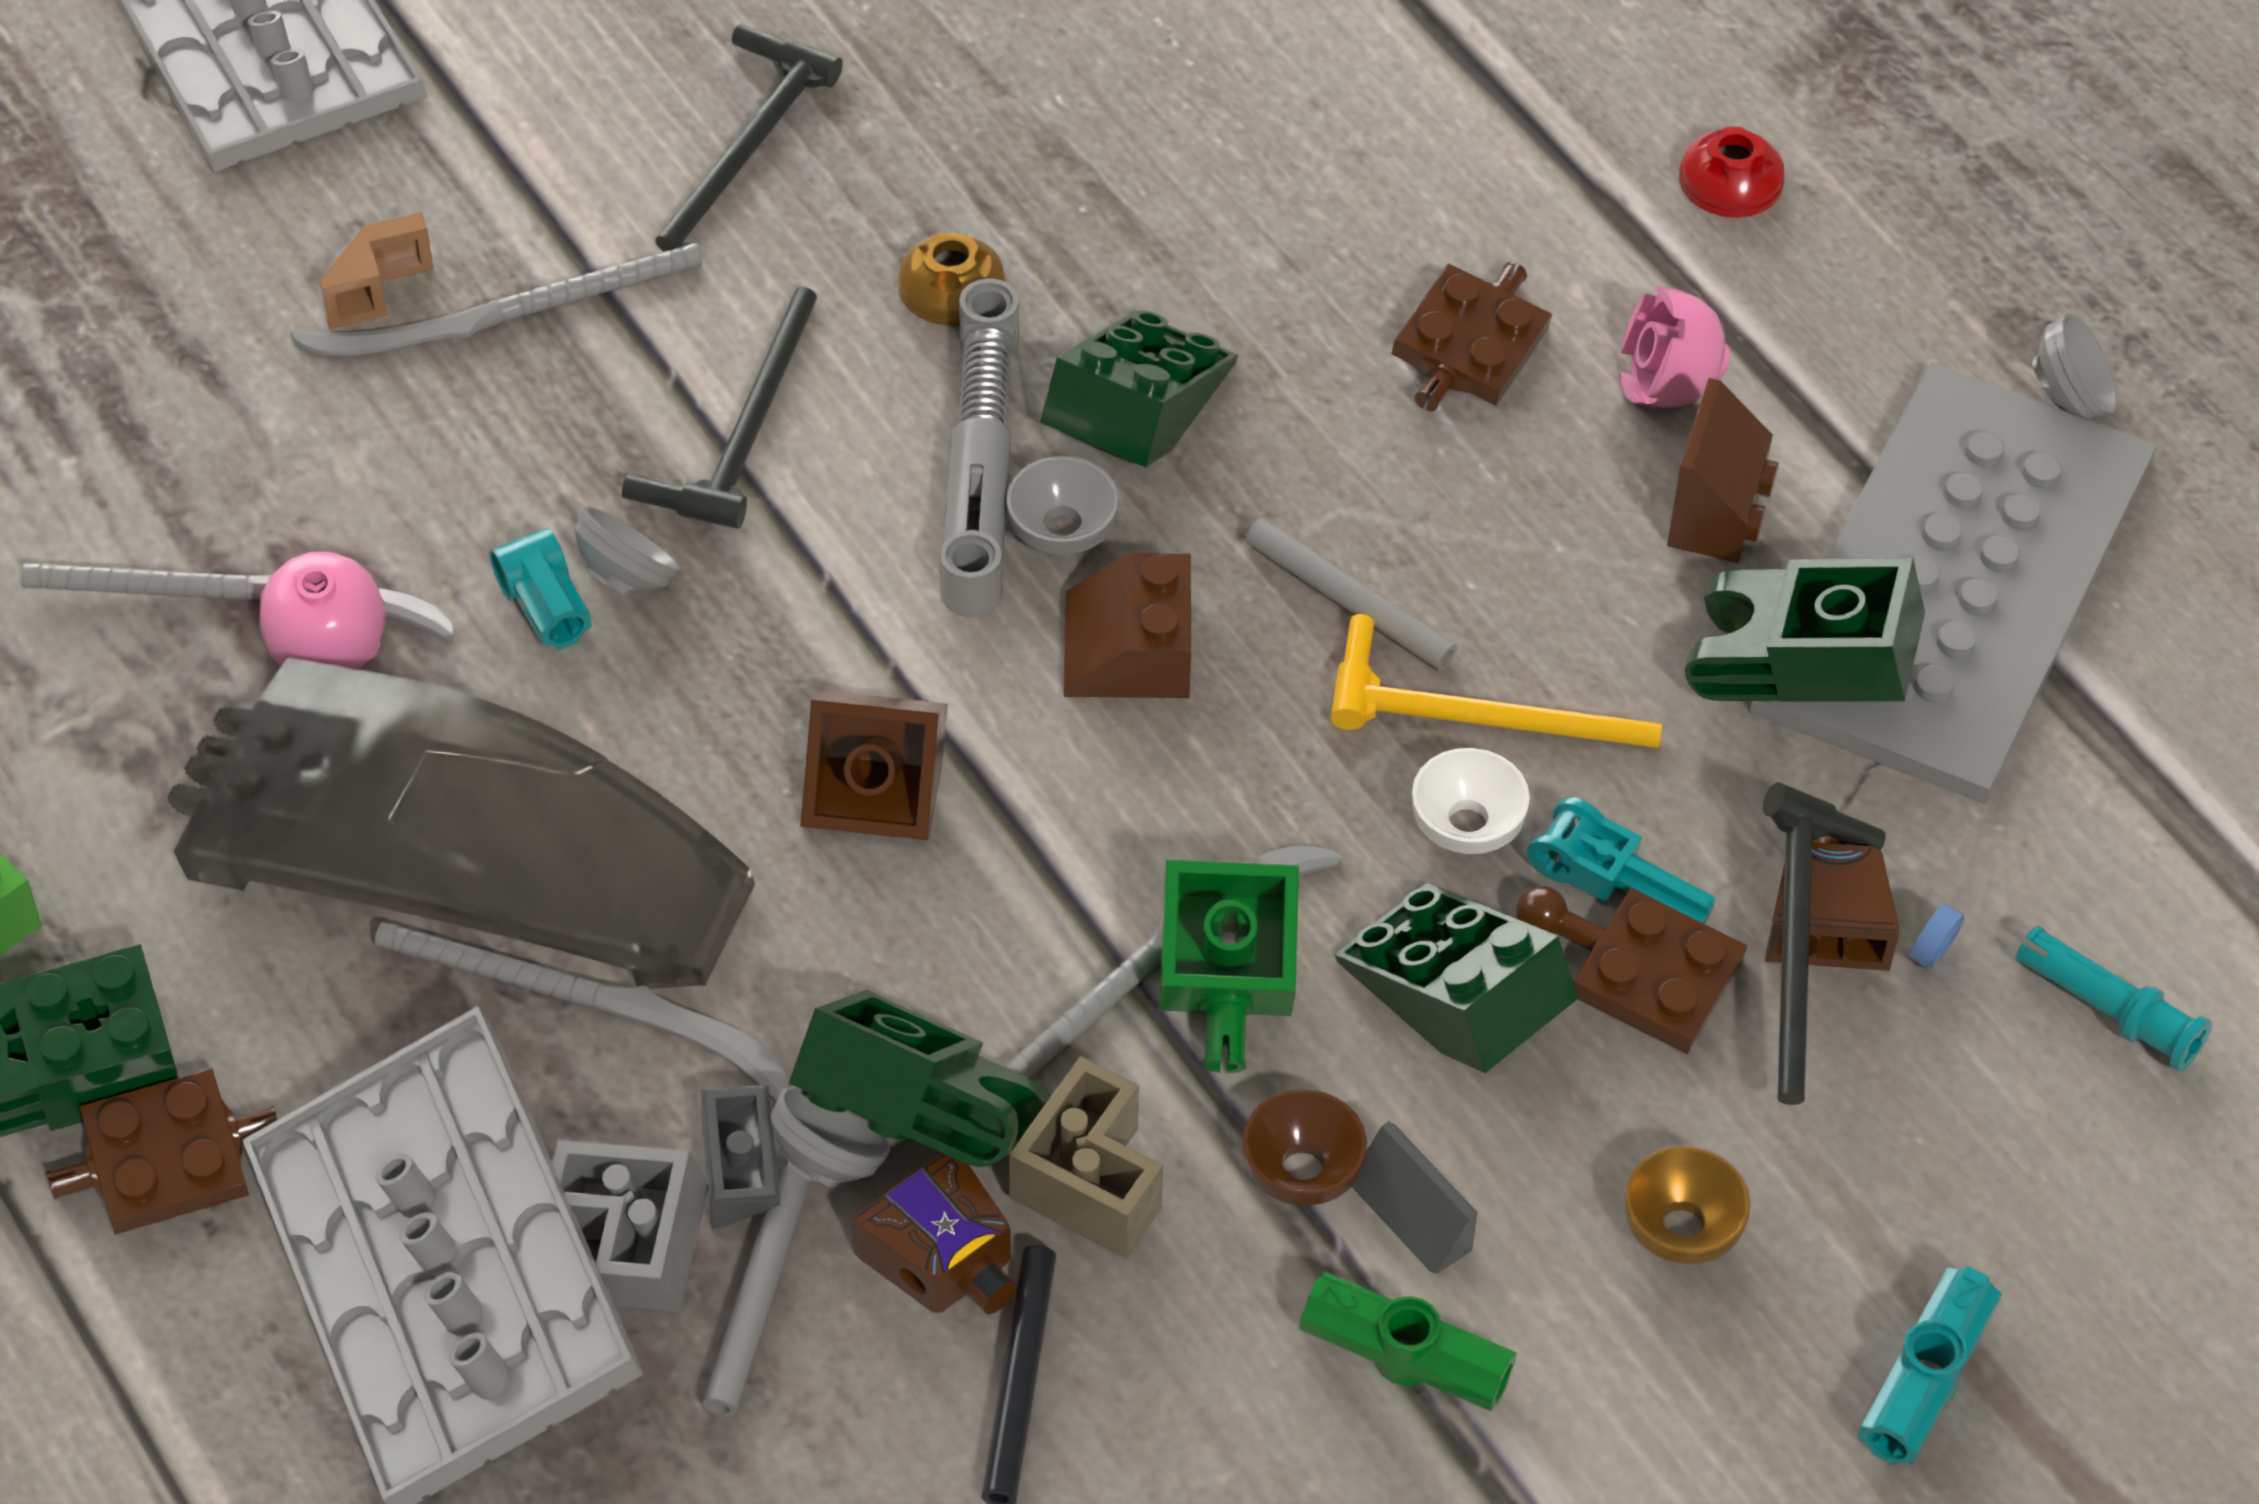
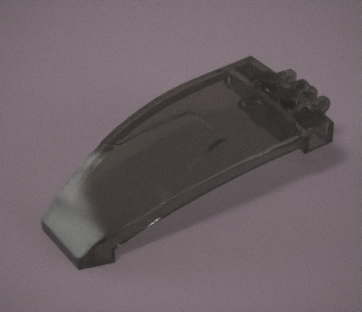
M287 657L255 704L253 710L238 707L234 709L231 706L220 707L213 719L215 722L214 726L229 738L222 736L217 738L214 735L203 736L196 748L197 754L190 757L184 768L186 770L185 774L189 776L188 778L200 786H187L178 783L177 786L174 785L167 796V799H169L168 803L172 805V808L176 809V812L190 817L173 851L187 880L242 891L245 890L249 881L450 923L631 970L637 987L646 985L650 989L706 985L755 886L750 868L693 818L638 778L609 761L604 755L550 726L485 699L442 686Z

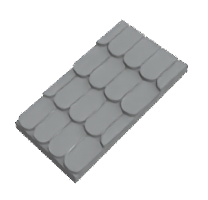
M116 0L119 9L153 63L156 74L178 108L184 124L213 172L237 165L240 160L245 162L291 146V142L297 141L299 143L345 127V123L350 122L353 124L399 108V104L403 103L405 106L428 97L423 78L375 0Z
M479 1006L242 1140L385 1504H417L427 1494L431 1496L481 1468L487 1460L493 1461L546 1431L547 1426L551 1424L555 1426L608 1396L609 1391L613 1389L618 1390L644 1375L611 1294L603 1283L578 1219L570 1208L533 1115L526 1106L503 1047L495 1036L490 1021Z

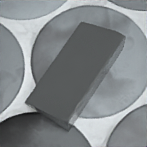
M769 1085L701 1090V1117L712 1228L726 1227L780 1205Z
M1389 1121L1382 1125L1366 1151L1365 1162L1352 1188L1430 1272L1434 1274L1439 1273L1473 1250L1478 1212L1395 1124Z

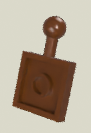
M1536 886L1530 888L1521 895L1516 905V919L1552 934H1558L1591 951L1573 981L1578 1000L1687 1055L1742 963L1748 945L1631 887L1605 929L1568 911L1563 896L1551 887Z

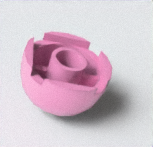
M1658 286L1654 287L1658 295L1645 294L1639 300L1629 320L1623 340L1622 353L1632 355V375L1620 371V378L1624 395L1633 404L1652 408L1674 409L1696 403L1703 396L1708 377L1720 379L1724 376L1729 365L1730 349L1725 344V334L1718 315L1712 308L1698 297L1689 293Z
M308 552L290 559L270 576L261 593L259 626L271 658L287 672L300 676V670L308 674L319 673L320 679H337L358 671L377 654L381 646L380 637L386 625L384 600L372 575L355 560L333 552Z

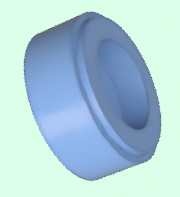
M1944 902L1920 933L1908 957L1926 969L1934 968L1964 925V914Z

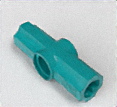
M1968 1266L1959 1269L1947 1267L1919 1321L1907 1332L1901 1354L1859 1429L1858 1438L1869 1447L1872 1455L1892 1465L1897 1463L1914 1464L1943 1407L1954 1397L1960 1375L2001 1300L2002 1292L1993 1286L1989 1276ZM1927 1360L1934 1362L1942 1367V1369L1926 1367L1919 1361Z

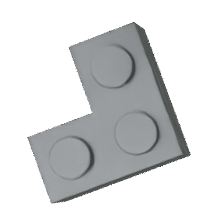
M557 1140L552 1164L570 1208L578 1219L585 1239L601 1240L596 1266L603 1283L611 1294L615 1306L681 1312L709 1187L690 1151Z

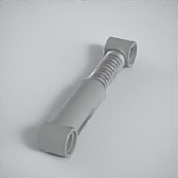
M992 278L980 279L970 283L962 291L959 299L960 340L964 352L962 386L960 390L959 421L952 430L950 440L943 543L940 550V582L943 603L950 611L966 617L983 616L993 611L999 605L1002 597L1006 500L1011 451V436L1005 424L1007 392L1009 389V361L1019 344V299L1017 292L1010 284ZM971 510H980L979 531L970 530Z

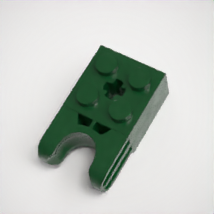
M1913 558L1789 559L1787 569L1726 570L1715 574L1710 580L1704 597L1707 612L1719 630L1730 634L1705 637L1697 641L1689 653L1684 670L1685 677L1689 686L1700 697L1713 701H1905L1925 617V608Z
M141 944L0 983V1137L48 1124L50 1131L83 1122L79 1106L179 1078Z
M868 990L814 1009L789 1080V1084L809 1092L808 1100L820 1108L833 1112H845L848 1110L868 1119L867 1127L881 1136L896 1140H903L906 1137L911 1138L975 1167H988L1006 1158L1052 1096L1040 1083L979 1056L983 1042Z

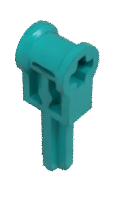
M1566 797L1561 799L1553 810L1554 821L1544 835L1535 837L1527 848V857L1539 873L1558 883H1569L1605 903L1608 902L1616 888L1628 892L1631 887L1703 924L1707 922L1715 905L1713 895L1637 856L1642 836L1607 819L1596 807L1579 798ZM1575 818H1578L1579 822L1575 826ZM1558 855H1561V856H1560V861H1561V862H1557V861H1556V858L1558 857Z

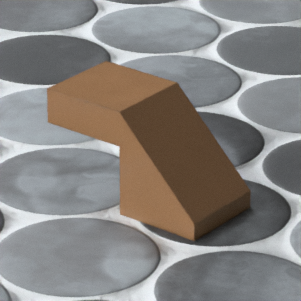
M422 212L364 225L320 279L329 329L388 316L382 281L434 269L428 229Z

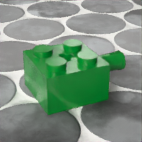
M1166 859L1159 1011L1203 1012L1206 1014L1203 1067L1208 1071L1221 1072L1223 1046L1228 1047L1227 1073L1241 1072L1246 1069V1015H1292L1296 993L1299 865ZM1222 933H1234L1236 944L1223 943Z

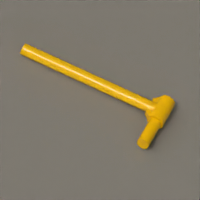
M1357 614L1350 618L1344 661L1338 666L1330 717L1331 722L1340 729L1357 730L1366 722L1375 718L1376 711L1659 749L1662 723L1380 686V679L1372 672L1369 666L1375 622L1370 616L1365 614Z

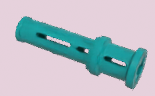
M2041 926L2034 927L2025 938L2048 952L2047 956L2044 957L2021 943L2016 954V962L2028 966L2094 1006L2100 1012L2118 1021V1030L2122 1032V1037L2130 1042L2140 1039L2170 1058V1066L2179 1072L2185 1070L2194 1061L2207 1041L2212 1028L2211 1020L2204 1016H2199L2196 1019L2188 1016L2164 1000V992L2156 987L2144 986L2139 990L2123 978L2113 974L2047 933Z

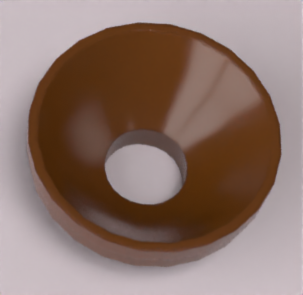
M1297 1089L1274 1095L1258 1105L1249 1116L1244 1128L1242 1150L1247 1171L1252 1180L1265 1193L1289 1204L1309 1206L1323 1204L1336 1199L1352 1187L1358 1179L1365 1162L1367 1138L1359 1117L1345 1102L1321 1091ZM1307 1153L1316 1157L1321 1162L1323 1169L1317 1176L1311 1179H1297L1285 1171L1283 1163L1291 1155Z

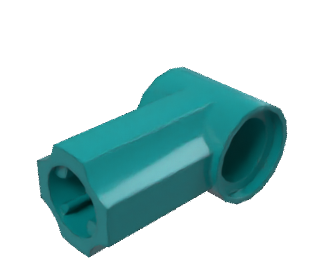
M545 528L489 551L491 565L503 594L509 601L515 599L518 601L543 646H555L560 650L578 643L583 633L592 627L591 617L569 578V571L563 551L552 530Z

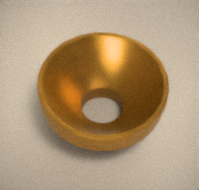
M940 233L921 241L905 255L900 266L899 293L902 302L917 317L940 325H960L959 299L962 291L970 283L980 279L992 278L1005 282V273L998 254L983 241L958 233ZM949 250L959 251L968 257L966 262L954 267L943 266L935 260L938 254Z
M1690 1146L1666 1148L1644 1158L1634 1168L1627 1182L1624 1199L1627 1223L1632 1234L1640 1244L1658 1257L1682 1264L1705 1263L1729 1252L1739 1241L1745 1230L1751 1206L1749 1189L1742 1175L1731 1163L1708 1150ZM1673 1211H1688L1700 1219L1703 1229L1695 1236L1679 1237L1668 1231L1663 1219Z

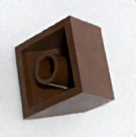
M1709 377L1680 465L1667 546L1739 563L1745 541L1757 542L1766 506L1757 505L1759 495L1771 497L1779 462L1768 460L1773 438L1771 432L1721 380Z
M1127 553L1066 591L1064 697H1190L1191 553Z
M823 690L811 700L800 827L928 840L943 765L948 704Z

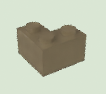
M1080 1056L1009 1154L1010 1199L1125 1259L1129 1257L1162 1209L1163 1165L1126 1147L1138 1130L1139 1085Z

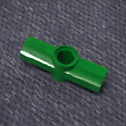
M1324 1272L1321 1277L1318 1276L1308 1295L1304 1311L1300 1317L1299 1330L1374 1361L1381 1375L1392 1383L1408 1386L1423 1382L1489 1411H1492L1498 1405L1507 1387L1516 1361L1517 1352L1441 1321L1433 1305L1424 1299L1406 1296L1391 1300L1328 1272ZM1410 1337L1420 1343L1417 1345H1405L1395 1339Z

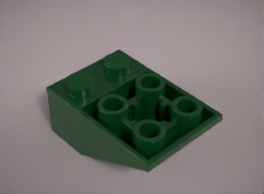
M1134 311L1057 357L1040 422L1146 468L1174 448L1236 364L1238 354L1221 348L1219 341L1209 335L1202 333L1188 334L1169 326L1167 319L1157 313Z
M1426 883L1407 894L1400 904L1374 924L1363 928L1356 938L1334 954L1336 961L1441 1054L1483 1073L1488 1072L1579 999L1557 935L1430 883Z

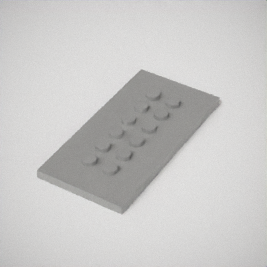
M1930 362L1826 559H1914L1925 608V617L1905 701H1751L1749 713L1986 805L2153 461L2157 444Z

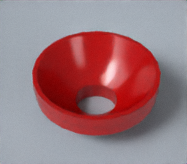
M1724 127L1700 136L1688 146L1680 165L1679 182L1684 194L1699 208L1722 217H1749L1764 212L1780 198L1784 186V163L1776 148L1763 137L1747 131L1743 127ZM1727 145L1740 146L1748 149L1752 155L1746 159L1734 160L1723 155L1720 149Z

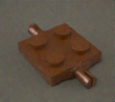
M1516 262L1506 263L1496 281L1490 283L1449 263L1446 265L1395 338L1391 353L1418 367L1428 377L1420 391L1415 395V401L1419 407L1423 409L1428 401L1426 411H1435L1450 389L1471 393L1497 406L1549 329L1552 313L1514 295L1522 282L1527 278V272L1523 266L1519 265L1514 272Z
M213 1068L79 1106L88 1136L85 1154L87 1161L53 1171H46L53 1198L55 1200L58 1197L94 1187L98 1196L107 1206L114 1234L116 1235L249 1196L241 1168L242 1144H244L242 1140L278 1120L275 1108L271 1106L268 1109L234 1118L233 1112L221 1099Z

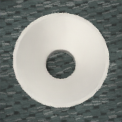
M1458 748L1440 753L1420 768L1414 779L1411 799L1414 818L1419 829L1428 839L1440 847L1453 852L1482 854L1503 847L1519 834L1527 817L1530 796L1528 785L1522 773L1513 763L1501 755L1488 750ZM1473 810L1483 816L1486 825L1478 831L1465 832L1454 827L1449 818L1457 811Z

